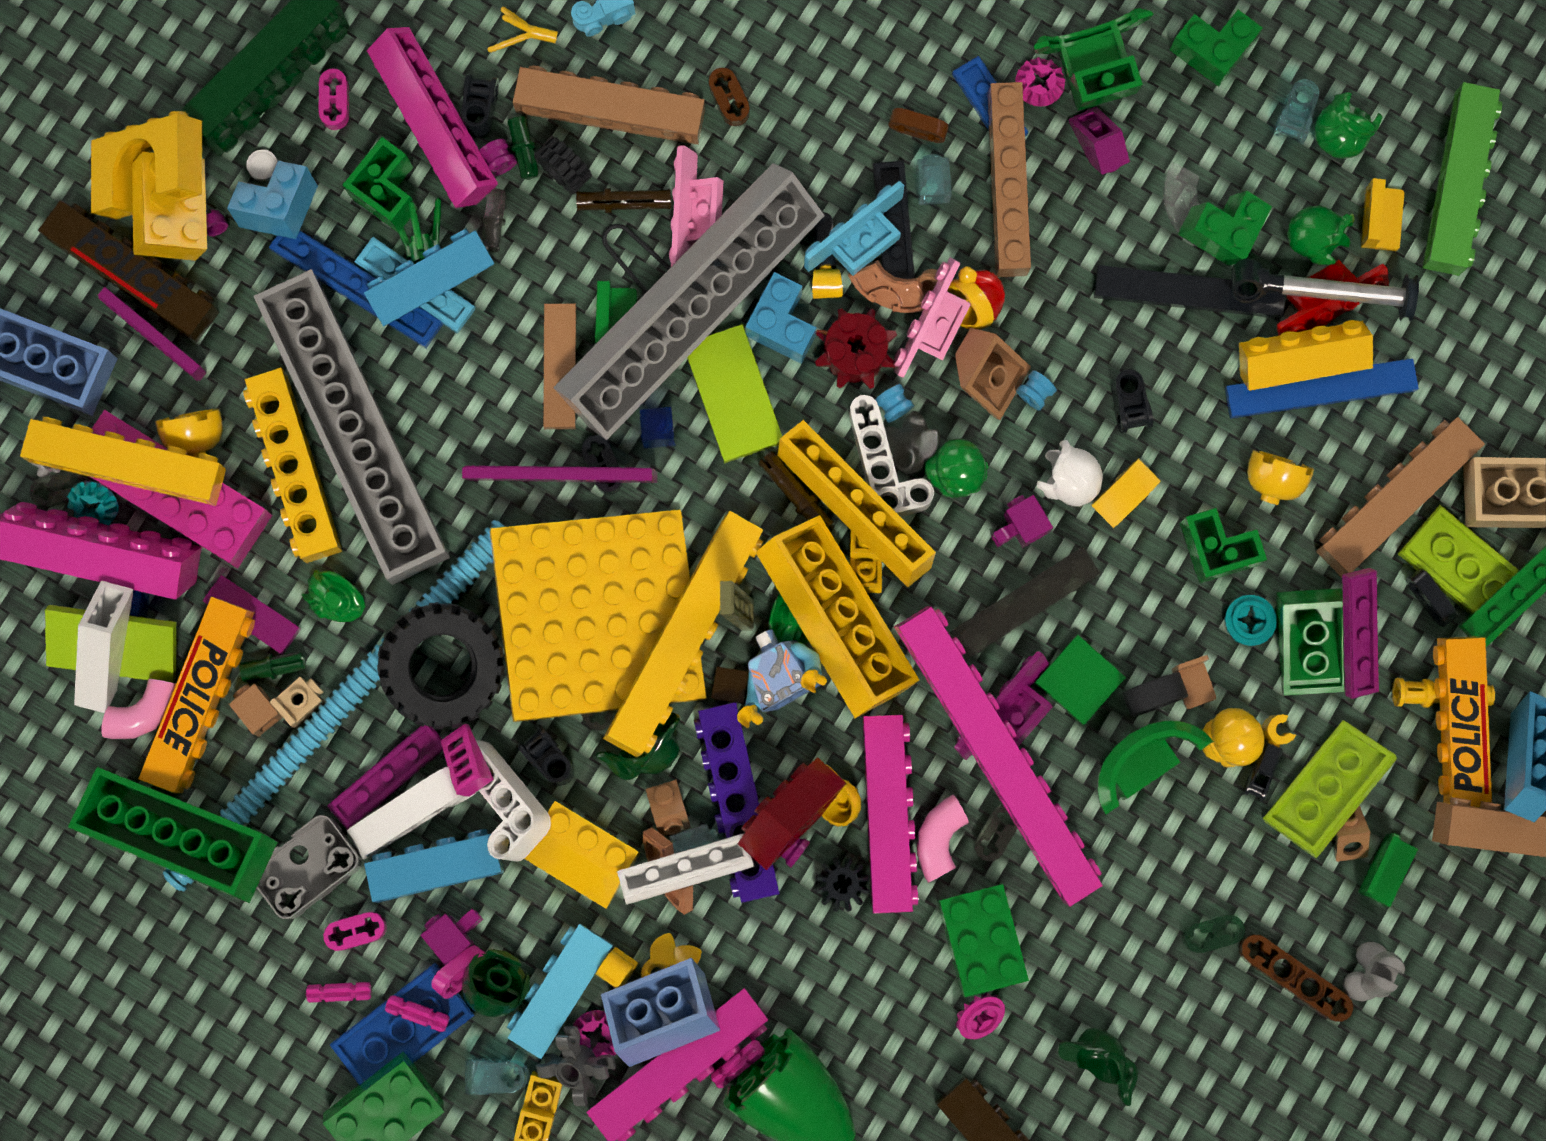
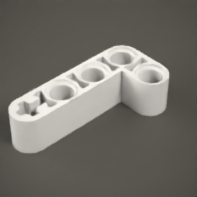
M860 395L856 397L851 403L849 418L866 483L881 498L884 496L894 498L897 506L893 510L900 517L926 510L934 496V489L931 483L922 478L899 483L879 406L871 396ZM863 406L866 411H870L868 416L869 426L865 428L863 415L859 413V407ZM868 436H875L879 439L881 445L876 449H869L864 445L863 440ZM876 466H883L887 469L889 475L887 478L879 480L873 477L871 470ZM917 488L923 489L927 494V499L924 502H915L911 498L910 492Z
M463 738L456 743L454 748L464 742ZM476 740L491 775L494 773V780L481 788L479 792L503 820L488 839V851L491 856L497 859L522 861L548 833L551 826L550 816L497 750L489 742ZM464 749V750H462L461 752H459V753L457 754L458 757H460V756H462L463 754H465V753H466V749ZM469 759L462 763L463 767L469 764ZM472 770L466 773L467 777L473 774Z
M445 767L350 827L347 833L362 859H366L446 808L458 805L470 797L457 795L451 781L449 767Z

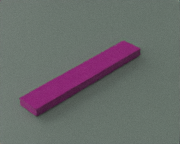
M462 467V478L470 481L657 483L658 472L652 468Z

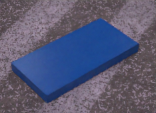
M437 963L431 965L394 995L403 998L404 1002L411 1001L431 1008L434 1013L439 1011L449 1015V1023L444 1032L431 1029L430 1025L425 1027L403 1019L400 1014L395 1016L385 1011L386 1000L330 1044L359 1085L403 1051L412 1063H415L475 1016L459 992L453 997L445 999L432 988V980L441 969Z

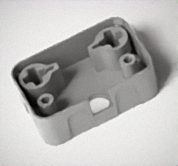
M324 815L316 816L292 834L291 837L293 838L282 847H275L257 889L280 918L295 919L362 867L359 863L362 857L357 848L350 842L342 828L333 818ZM301 845L308 850L309 856L305 863L298 865L291 860L290 853L294 847ZM339 853L349 854L350 857L346 860L348 863L347 867H335L339 861L337 856ZM299 893L294 900L296 906L294 908L290 906L285 907L284 903L287 901L285 895H296Z

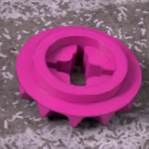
M1040 57L1026 61L1018 69L1015 82H1022L1023 100L1030 105L1039 107L1048 106L1057 101L1062 95L1065 86L1062 68L1054 64L1052 59L1046 60ZM1034 73L1038 74L1039 77L1049 76L1045 83L1047 88H1043L1040 84L1032 86L1036 79Z
M987 992L981 998L974 996L973 1001L964 1003L965 1009L957 1013L958 1021L955 1025L960 1034L967 1039L985 1037L993 1032L1003 1020L1005 1005L997 995L992 996Z
M593 1010L581 1015L573 1024V1026H577L580 1032L579 1044L591 1048V1039L586 1034H583V1031L594 1032L602 1023L601 1035L606 1037L605 1039L609 1040L610 1043L598 1042L592 1051L596 1057L606 1054L615 1056L616 1053L605 1011Z

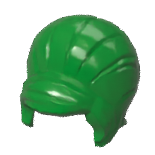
M1349 92L1334 95V100L1319 114L1314 129L1315 139L1319 147L1328 155L1340 159L1359 155L1368 145L1370 138L1378 130L1383 118L1378 113L1375 120L1371 122L1369 114L1349 102L1352 95Z
M1321 205L1306 207L1296 213L1288 225L1289 245L1295 252L1309 258L1314 264H1335V259L1330 255L1336 247L1340 245L1349 247L1351 244L1350 237L1344 231L1346 227L1353 225L1355 221L1354 215L1346 213L1341 217L1333 210Z
M957 438L947 441L933 452L926 462L925 474L927 481L938 488L943 496L958 498L972 495L981 490V486L987 479L989 466L983 454L974 443Z

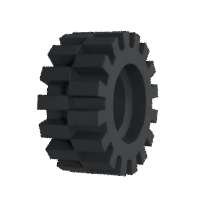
M551 136L534 153V158L537 159L536 161L542 166L543 170L548 172L552 179L554 178L560 186L562 185L571 194H575L592 177L591 171L581 161V158L575 155L573 150L568 148L565 143L560 142L556 137L554 138V136Z

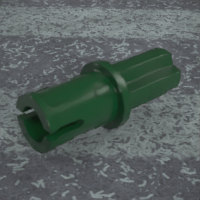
M518 116L507 121L513 142L511 151L516 155L521 178L531 180L539 174L533 151L536 146L534 142H531L527 118Z
M301 652L275 657L272 654H268L267 658L240 662L239 672L243 683L268 677L274 680L277 679L278 675L304 670L306 662Z

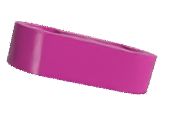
M328 69L319 78V116L325 127L330 130L342 129L349 120V84L346 76L338 69ZM336 78L341 85L336 86V95H332V91L327 84H331L332 79ZM332 104H336V108L341 114L337 115L334 121H331L327 115L332 113Z
M363 913L329 924L323 934L326 946L335 951L351 949L381 939L385 935L387 924L385 919L378 913ZM368 918H371L372 922L379 923V928L375 929V935L372 937L370 932L358 933L357 929L367 925ZM337 927L341 931L352 930L353 933L352 936L343 939V945L341 946L338 941H332L331 935L336 933L335 928Z
M475 945L464 950L436 973L432 980V988L445 999L456 995L462 990V977L473 957L479 954V958L485 952Z

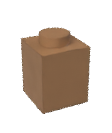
M247 684L240 688L233 695L235 699L229 703L230 707L249 731L258 737L283 718L270 703L271 699L265 691L256 684H253L251 687Z

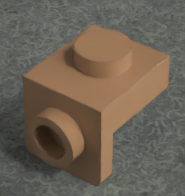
M677 780L646 789L653 818L661 835H676L691 827Z

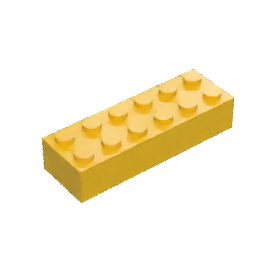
M820 515L774 536L755 552L812 648L819 654L821 663L854 718L900 695L920 681Z

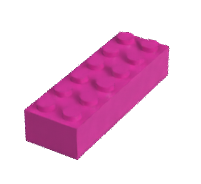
M106 410L102 412L92 427L93 434L104 436L105 431L123 435L125 437L124 441L136 443V439H143L155 443V448L167 451L166 447ZM90 477L237 569L273 516L266 509L222 483L217 505L213 506Z
M27 502L17 503L0 514L1 560L92 581H105L136 591L175 600L197 581L202 547L192 545V541L188 539L173 538L171 540L162 538L160 533L154 531H142L141 533L131 531L130 527L124 524H111L109 526L98 523L99 520L93 517L83 516L75 518L67 516L68 513L62 510L51 509L44 511L36 509L37 506L35 504Z

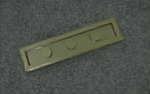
M720 581V615L741 631H753L754 600L734 582Z

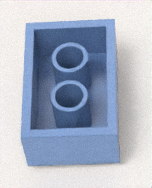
M692 958L601 994L614 1051L629 1067L720 1031L705 973Z

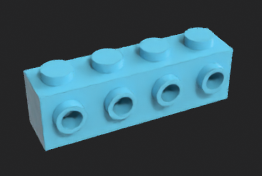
M581 923L576 929L570 926L560 942L565 946L559 957L553 954L542 970L547 974L541 985L534 983L525 997V1000L529 1002L523 1014L516 1011L506 1027L511 1030L508 1039L540 1059L544 1056L613 946L612 943Z

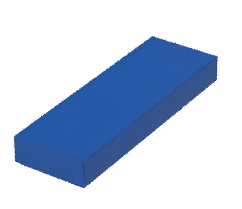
M977 56L952 72V76L989 131L988 91L990 84L996 83L981 58ZM1024 125L1025 136H1027L1029 132Z

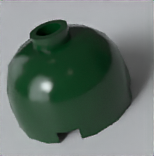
M491 949L479 958V954L473 957L462 977V992L466 1003L472 1010L482 1016L494 1018L507 1016L521 1005L530 990V978L528 973L525 976L520 968L522 963L518 958L506 951Z

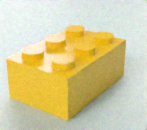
M142 152L131 164L134 255L196 261L207 250L205 159H202V195L178 201L156 194L155 154Z

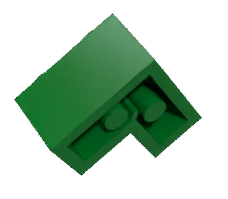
M1239 9L1220 32L1194 14L1175 37L1170 51L1219 87L1256 42L1263 27Z
M381 137L343 183V187L350 198L397 233L410 220L408 203L413 200L411 196L398 188V186L413 169V166L404 152Z
M1249 191L1230 196L1223 211L1211 203L1205 202L1191 207L1178 235L1226 265H1233L1242 259H1247L1272 206Z
M1217 508L1187 516L1180 522L1199 584L1260 566L1267 560L1258 530L1226 538Z

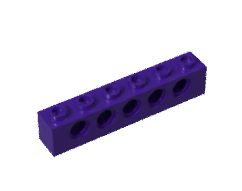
M736 702L698 711L700 719L694 720L697 738H704L707 750L701 751L704 769H711L714 782L708 783L712 802H719L721 814L715 815L719 834L726 833V838L733 837L734 831L738 827L743 826L754 814L758 816L754 810L759 805L742 726L737 720L738 709ZM718 732H725L731 738L730 744L724 749H718L712 744L713 736ZM726 763H732L738 769L737 776L730 781L723 780L719 775L721 766ZM732 795L742 796L745 800L743 810L737 813L729 811L726 807L727 799ZM760 865L759 872L752 877L745 876L741 871L735 872V878L729 879L733 898L740 897L741 903L780 895L773 865L768 870H765Z

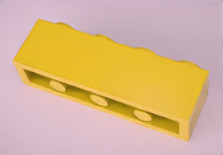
M1349 320L1340 325L1329 327L1316 326L1312 330L1302 332L1289 331L1274 337H1255L1249 341L1239 343L1240 377L1250 391L1372 369L1373 334L1363 320Z

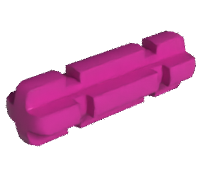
M358 982L356 985H353V983L325 984L323 987L321 984L307 986L306 999L309 1003L322 1002V1000H325V1002L353 1001V998H356V1001L371 999L372 989L369 982Z
M395 995L388 998L385 1006L387 1013L395 1016L400 1014L403 1019L425 1027L430 1025L431 1029L439 1032L446 1030L450 1019L447 1014L439 1011L434 1013L431 1008L411 1001L404 1002L403 998Z
M753 1040L725 1062V1064L711 1074V1080L715 1083L716 1087L724 1088L730 1081L761 1058L765 1053L764 1047L761 1046L759 1041Z

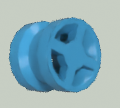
M1034 370L1029 374L1027 383L1020 385L1016 390L1017 394L1036 410H1041L1045 405L1044 400L1048 396H1053L1057 391L1049 379Z
M901 384L891 387L875 399L878 406L884 410V418L887 422L900 418L914 407L912 401L904 396V388Z

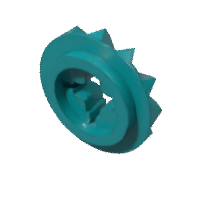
M91 481L80 482L71 489L67 496L69 498L67 508L74 511L75 518L83 516L93 517L99 520L98 523L109 525L118 514L119 506L116 497L108 488L99 483ZM99 502L96 509H89L86 507L87 503L93 504Z
M1245 595L1234 600L1228 606L1224 618L1227 633L1234 638L1235 642L1247 645L1248 647L1266 642L1273 635L1277 624L1276 613L1271 604L1264 598L1256 595ZM1251 608L1253 618L1263 621V623L1253 625L1249 634L1247 624L1238 621V619L1245 618Z

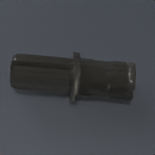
M494 188L488 193L485 215L481 217V222H483L481 241L487 252L500 251L502 226L506 224V220L503 218L506 192L498 188Z

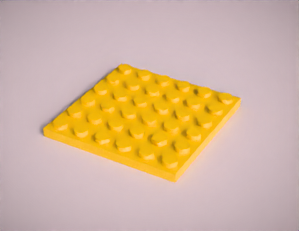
M681 510L491 528L489 532L513 722L619 710L690 580ZM700 659L695 668L689 666L684 678L688 679V682L679 697L674 694L669 704L706 699Z

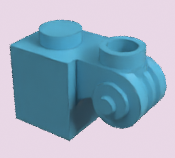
M596 0V3L591 6L585 1H579L574 4L571 10L573 25L579 31L585 32L587 37L594 36L603 30L602 26L606 24L607 26L611 24L620 25L629 21L631 16L635 15L633 0Z

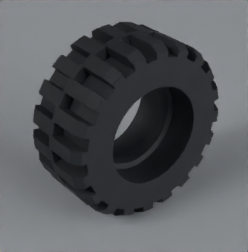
M436 602L410 609L409 613L404 616L401 615L395 620L396 623L391 629L387 630L382 646L379 647L377 672L381 682L380 685L386 697L402 716L423 727L426 725L431 726L433 729H443V727L447 726L456 728L462 726V723L470 720L472 722L480 717L478 714L484 708L488 709L492 705V698L495 693L499 694L502 686L500 681L501 676L504 675L505 665H503L502 657L504 654L502 647L498 643V637L482 618L456 604ZM435 635H448L458 639L465 645L471 658V671L465 684L454 693L442 696L432 695L421 690L415 684L410 672V660L415 648L423 640Z

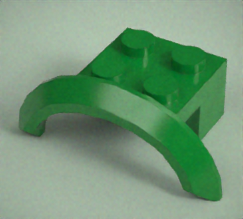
M1137 8L1117 19L1086 30L1061 36H1042L1034 46V53H1060L1077 111L1136 94L1143 83L1134 55L1127 56L1121 33L1149 20L1153 16V12Z
M1161 721L1146 725L1129 734L1104 758L1105 761L1098 776V798L1105 815L1120 806L1116 791L1122 800L1128 799L1181 763L1166 742V739L1176 737L1189 741L1199 751L1214 741L1203 730L1181 721Z

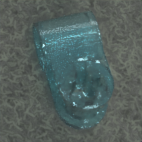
M1303 79L1293 85L1286 96L1273 135L1279 136L1282 134L1298 139V143L1304 144L1319 98L1318 86L1313 81ZM1295 93H1305L1308 96L1309 102L1302 103L1298 101Z
M495 1059L465 1060V1094L468 1095L513 1093L526 1086L529 1081V1069L521 1061ZM512 1068H514V1074H520V1079L515 1081L514 1085H512L511 1079L506 1078V1074Z

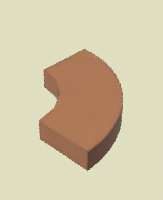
M878 260L867 264L854 276L850 272L848 273V277L855 288L872 303L875 302L883 307L892 309L894 312L915 313L924 310L921 308V304L926 292L919 277L912 279L894 277L884 270Z
M651 827L643 831V844L648 862L674 854L673 843ZM693 885L665 893V896L673 906L684 915L693 910Z

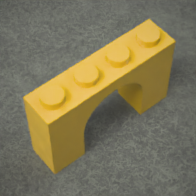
M172 111L169 113V116L150 118L147 120V123L128 125L125 130L106 132L103 137L91 140V213L115 220L133 215L131 164L142 152H150L152 149L155 154L157 195L178 201L202 195V121L189 117L186 112Z

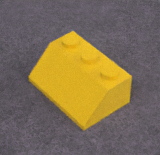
M554 801L548 811L551 819L548 833L524 859L607 909L621 886L617 871L632 867L640 852Z

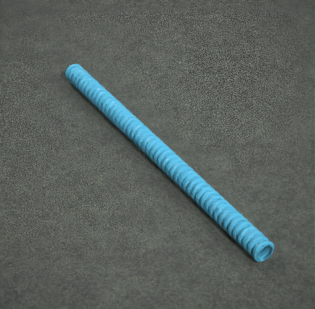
M498 520L491 522L493 525L491 528L505 527ZM486 527L484 529L486 533L483 536L481 534L478 536L479 541L477 543H471L472 548L464 551L465 555L463 558L460 556L457 558L459 562L456 565L452 564L449 572L445 571L443 573L445 577L442 580L440 578L437 579L436 582L438 584L435 587L431 586L429 588L431 590L429 594L424 593L422 595L424 599L421 602L418 600L416 602L417 606L422 607L436 602L441 604L451 603L454 599L458 600L460 598L458 595L461 592L465 593L467 591L465 587L468 584L472 586L474 583L472 580L475 577H480L479 572L481 570L486 571V565L493 563L489 532L491 528ZM377 644L374 646L375 651L367 654L369 658L366 661L363 659L360 661L362 665L359 668L355 667L353 669L354 674L352 676L350 674L346 676L348 680L345 683L341 682L339 684V690L334 689L332 691L334 695L331 698L327 697L324 705L320 704L318 706L320 710L317 713L315 711L312 712L311 715L313 717L310 720L306 719L304 721L306 725L303 728L301 726L297 728L299 732L296 735L292 734L290 736L292 739L290 742L285 741L283 743L284 748L276 751V757L271 756L269 758L270 763L268 765L264 764L262 766L263 770L255 773L256 778L254 780L249 779V785L241 788L242 793L234 795L235 800L227 803L228 808L220 810V817L240 825L249 823L251 815L256 816L258 814L257 809L259 807L263 808L265 806L264 802L272 799L271 794L273 792L277 793L279 791L278 787L286 784L285 779L287 777L292 778V772L300 769L299 764L307 762L306 757L314 754L313 749L315 747L319 749L321 747L320 742L328 739L326 735L329 732L332 734L335 732L334 727L342 724L341 719L343 717L346 719L349 717L348 712L356 709L355 705L357 702L359 704L363 702L361 698L364 695L368 696L370 694L369 690L371 687L373 689L377 687L375 683L378 680L380 681L377 672L380 646ZM167 869L163 871L164 878L178 891L185 892L187 890L186 885L194 882V880Z

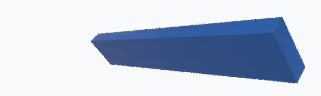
M299 231L296 239L282 236L275 237L269 246L271 251L304 272L312 269L321 283L377 317L364 292L369 290L367 284L376 278L302 231ZM418 307L388 325L427 349L443 323L423 308Z
M1406 359L1373 364L1372 369L1250 391L1245 383L1229 385L1225 387L1229 416L1232 419L1416 392L1419 387L1414 360Z

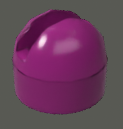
M211 209L212 213L206 214L207 236H217L227 230L228 224L225 216L219 210Z

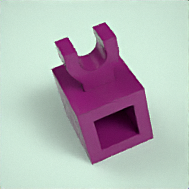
M1021 495L1007 504L1009 509L1005 511L1003 516L1008 525L995 531L991 538L998 548L1016 537L1021 547L1024 548L1049 534L1053 526L1034 495L1027 499L1024 495Z
M474 909L467 912L458 922L449 914H444L442 917L440 914H437L424 925L426 931L420 936L446 965L464 950L475 945L467 933L484 919Z

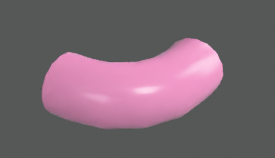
M148 679L144 695L135 705L130 707L108 706L102 721V736L109 739H135L155 730L162 721L176 683Z
M954 795L944 799L927 814L918 832L917 856L923 875L928 883L956 868L949 852V843L953 834L959 828L968 824L969 821Z

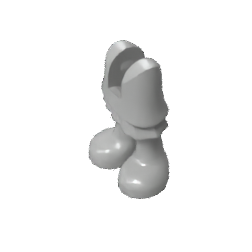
M1365 942L1361 944L1357 949L1356 958L1358 963L1365 969V973L1354 971L1347 974L1343 980L1344 991L1353 1000L1361 1002L1375 997H1387L1397 989L1398 985L1394 984L1398 973L1404 974V963L1398 955L1387 951L1379 943Z

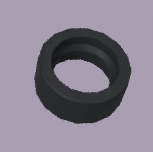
M1179 672L1151 680L1122 693L1131 717L1154 711L1188 697Z

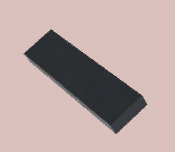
M904 161L873 163L875 198L887 185L893 186L898 181L904 184L903 198L883 214L901 233L898 241L881 253L882 267L894 277L902 279L915 278Z

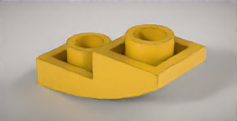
M1138 458L1115 479V482L1092 502L1091 506L1114 528L1148 496L1161 480Z
M850 530V565L867 593H882V561Z
M532 1071L514 1141L549 1140L563 1087L557 1077L540 1078L537 1072Z

